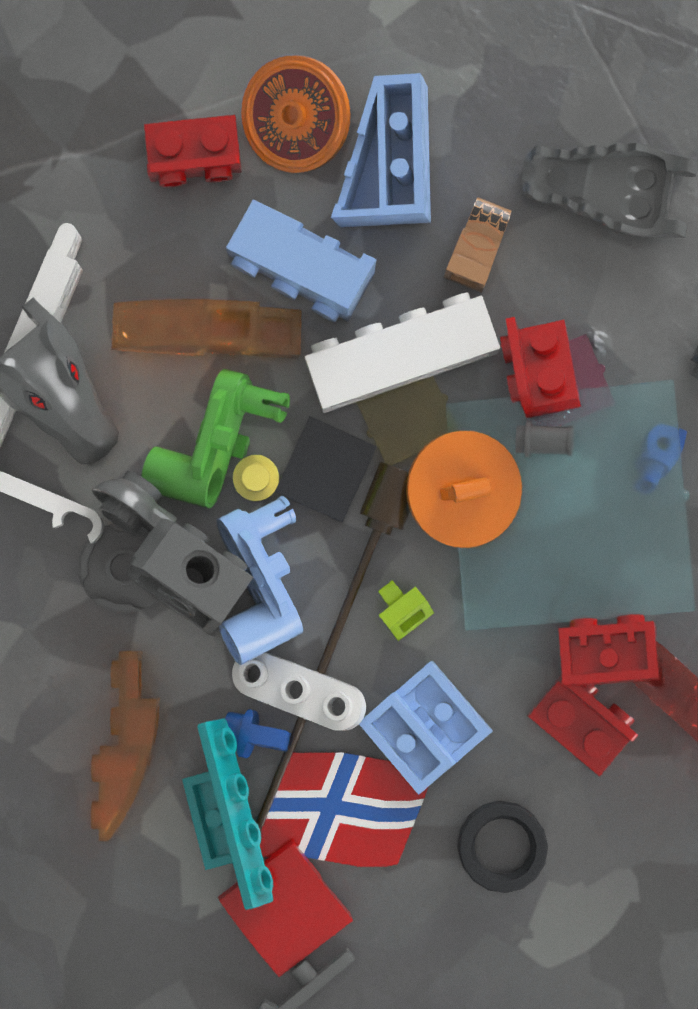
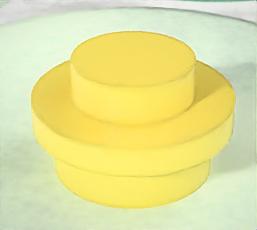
M247 456L234 469V487L247 500H265L272 496L279 484L278 469L265 456Z

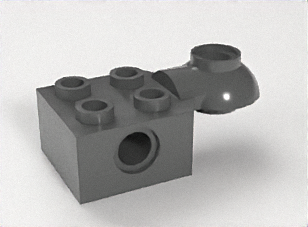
M127 471L122 478L111 479L95 486L92 492L102 503L99 510L104 517L130 534L134 535L138 530L148 534L129 562L131 566L126 572L128 577L139 587L210 635L222 624L253 579V576L245 571L248 567L247 564L228 551H224L221 555L206 544L209 540L208 537L196 527L187 523L181 527L175 523L177 518L157 504L161 497L159 490L134 472ZM186 568L198 570L202 574L203 584L192 582L187 576Z

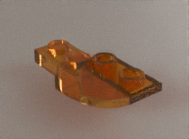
M164 299L115 302L112 315L111 350L204 356L207 352L297 359L301 355L302 310L260 307V302L238 300Z
M119 651V660H112L111 688H119V707L111 708L110 730L111 735H119V743H105L100 746V754L92 755L91 778L92 782H99V801H92L91 828L99 829V841H109L128 817L148 774L155 749L159 726L160 697H142V651Z

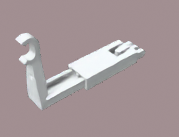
M64 223L58 228L50 250L48 249L26 301L27 303L34 297L60 323L83 272L81 266L74 260L80 248L82 238L76 228L70 223ZM24 310L21 312L5 352L36 327ZM1 396L0 448L16 412ZM0 471V492L53 513V528L56 529L63 526L64 517L70 512H75L92 521V531L87 535L91 544L101 537L104 523L100 514L95 510Z

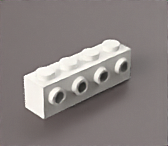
M468 292L444 300L443 309L427 314L425 308H418L400 315V323L383 329L381 323H375L356 330V338L339 344L337 338H331L312 345L311 350L313 353L305 356V362L322 412L326 413L497 354L500 350V345L482 295L471 299Z

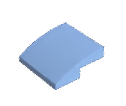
M430 661L396 692L390 694L366 715L359 724L418 795L493 732L434 661Z

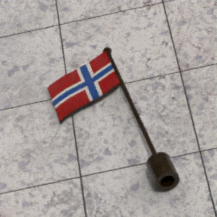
M380 462L360 510V514L368 517L365 526L373 530L316 672L324 675L326 673L381 533L390 536L393 528L399 530L404 528L410 513L406 495L409 473L407 471ZM298 716L290 736L287 752L284 751L256 820L261 833L260 849L262 856H272L293 840L307 858L357 867L398 865L429 787L418 795L390 760L347 752H294L307 720Z

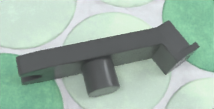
M347 947L318 972L304 959L290 971V974L300 987L279 1004L264 998L258 1009H297L355 960V956Z

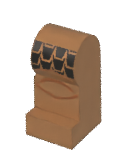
M477 197L466 227L463 228L451 256L444 278L482 293L512 211Z

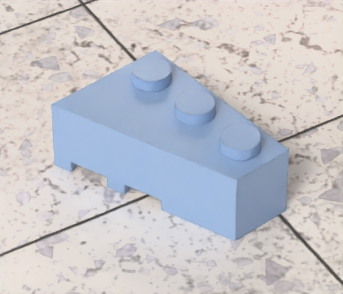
M421 73L374 76L357 130V141L351 160L347 163L343 187L338 203L334 206L331 218L339 227L431 223L428 86Z
M253 199L226 246L228 256L234 258L231 265L250 277L255 278L259 272L272 279L274 282L271 287L292 300H295L298 294L314 303L311 309L329 321L336 322L338 317L348 322L375 274L376 259L364 253L361 258H358L339 247L341 243L338 240L327 235L323 239L303 228L304 225L301 222Z

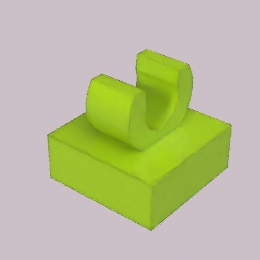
M392 580L378 591L382 599L389 606L379 616L397 641L401 640L434 614L428 601L416 586L404 595Z

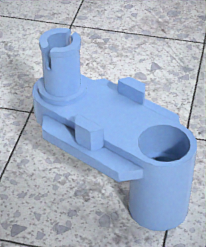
M284 496L278 497L277 500L249 514L241 509H236L217 519V527L228 552L244 561L248 566L245 571L253 576L247 589L256 605L228 618L219 626L222 639L228 651L239 665L303 633L302 622L297 610L280 580L281 577L290 573V567L280 552L268 557L261 543V538L296 522L293 509L277 517L274 516V514L285 510L290 505Z

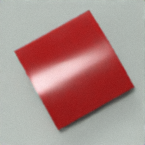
M293 840L264 861L273 878V902L246 910L243 905L238 882L218 896L220 903L278 977L282 976L353 921L350 912L325 884L319 871Z

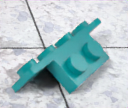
M225 718L200 723L197 725L208 772L183 778L182 782L205 870L233 863L244 908L246 910L273 902V878L270 870L264 864L260 849L261 833L258 824L252 818L249 807L248 783L240 772L235 753L237 750L236 738L233 731L228 727Z

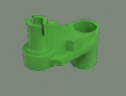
M222 369L215 379L196 439L193 456L158 446L153 447L146 457L141 477L155 486L161 493V496L207 509L212 508L222 490L231 456L243 459L247 454L250 444L249 437L238 434L244 413L254 414L282 423L287 412L281 411L278 407L270 406V404L289 408L290 395L285 392L280 393L253 386L248 374Z

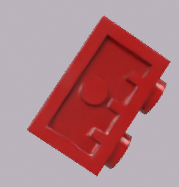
M236 115L144 124L148 159L147 174L151 182L159 181V186L177 187L185 185L187 183L186 178L205 176L206 182H224L233 178L232 173H242Z
M515 317L506 318L508 335L501 336L500 341L505 363L513 362L515 374L507 375L512 403L521 402L526 419L581 407L565 320L519 329Z
M630 614L616 617L617 624L598 625L597 618H580L570 620L569 628H558L563 686L659 680L656 645L657 633L654 621H645V615Z
M561 674L528 713L527 717L600 777L628 742H633L638 737V734L630 728L635 720L615 703L607 709L595 699L594 696L599 690L594 685L564 687Z

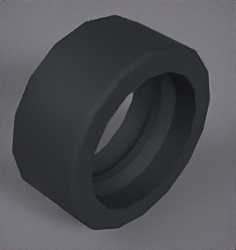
M496 801L483 804L468 815L460 828L457 848L463 868L475 883L488 891L509 893L521 890L537 879L546 864L548 843L543 827L530 811L517 803ZM497 819L513 820L521 825L528 834L530 842L529 856L523 866L515 872L508 874L490 872L481 865L475 852L476 836L481 828L490 821Z

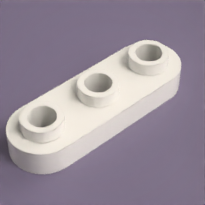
M267 652L242 665H239L237 662L234 663L232 669L234 685L242 694L332 730L346 731L353 729L361 723L365 716L366 702L364 696L356 687ZM254 665H257L261 672L260 678L256 682L250 681L248 677L249 669ZM298 681L302 685L303 692L299 698L294 699L290 694V687L294 682ZM337 698H341L345 702V711L339 716L335 715L332 710V704Z

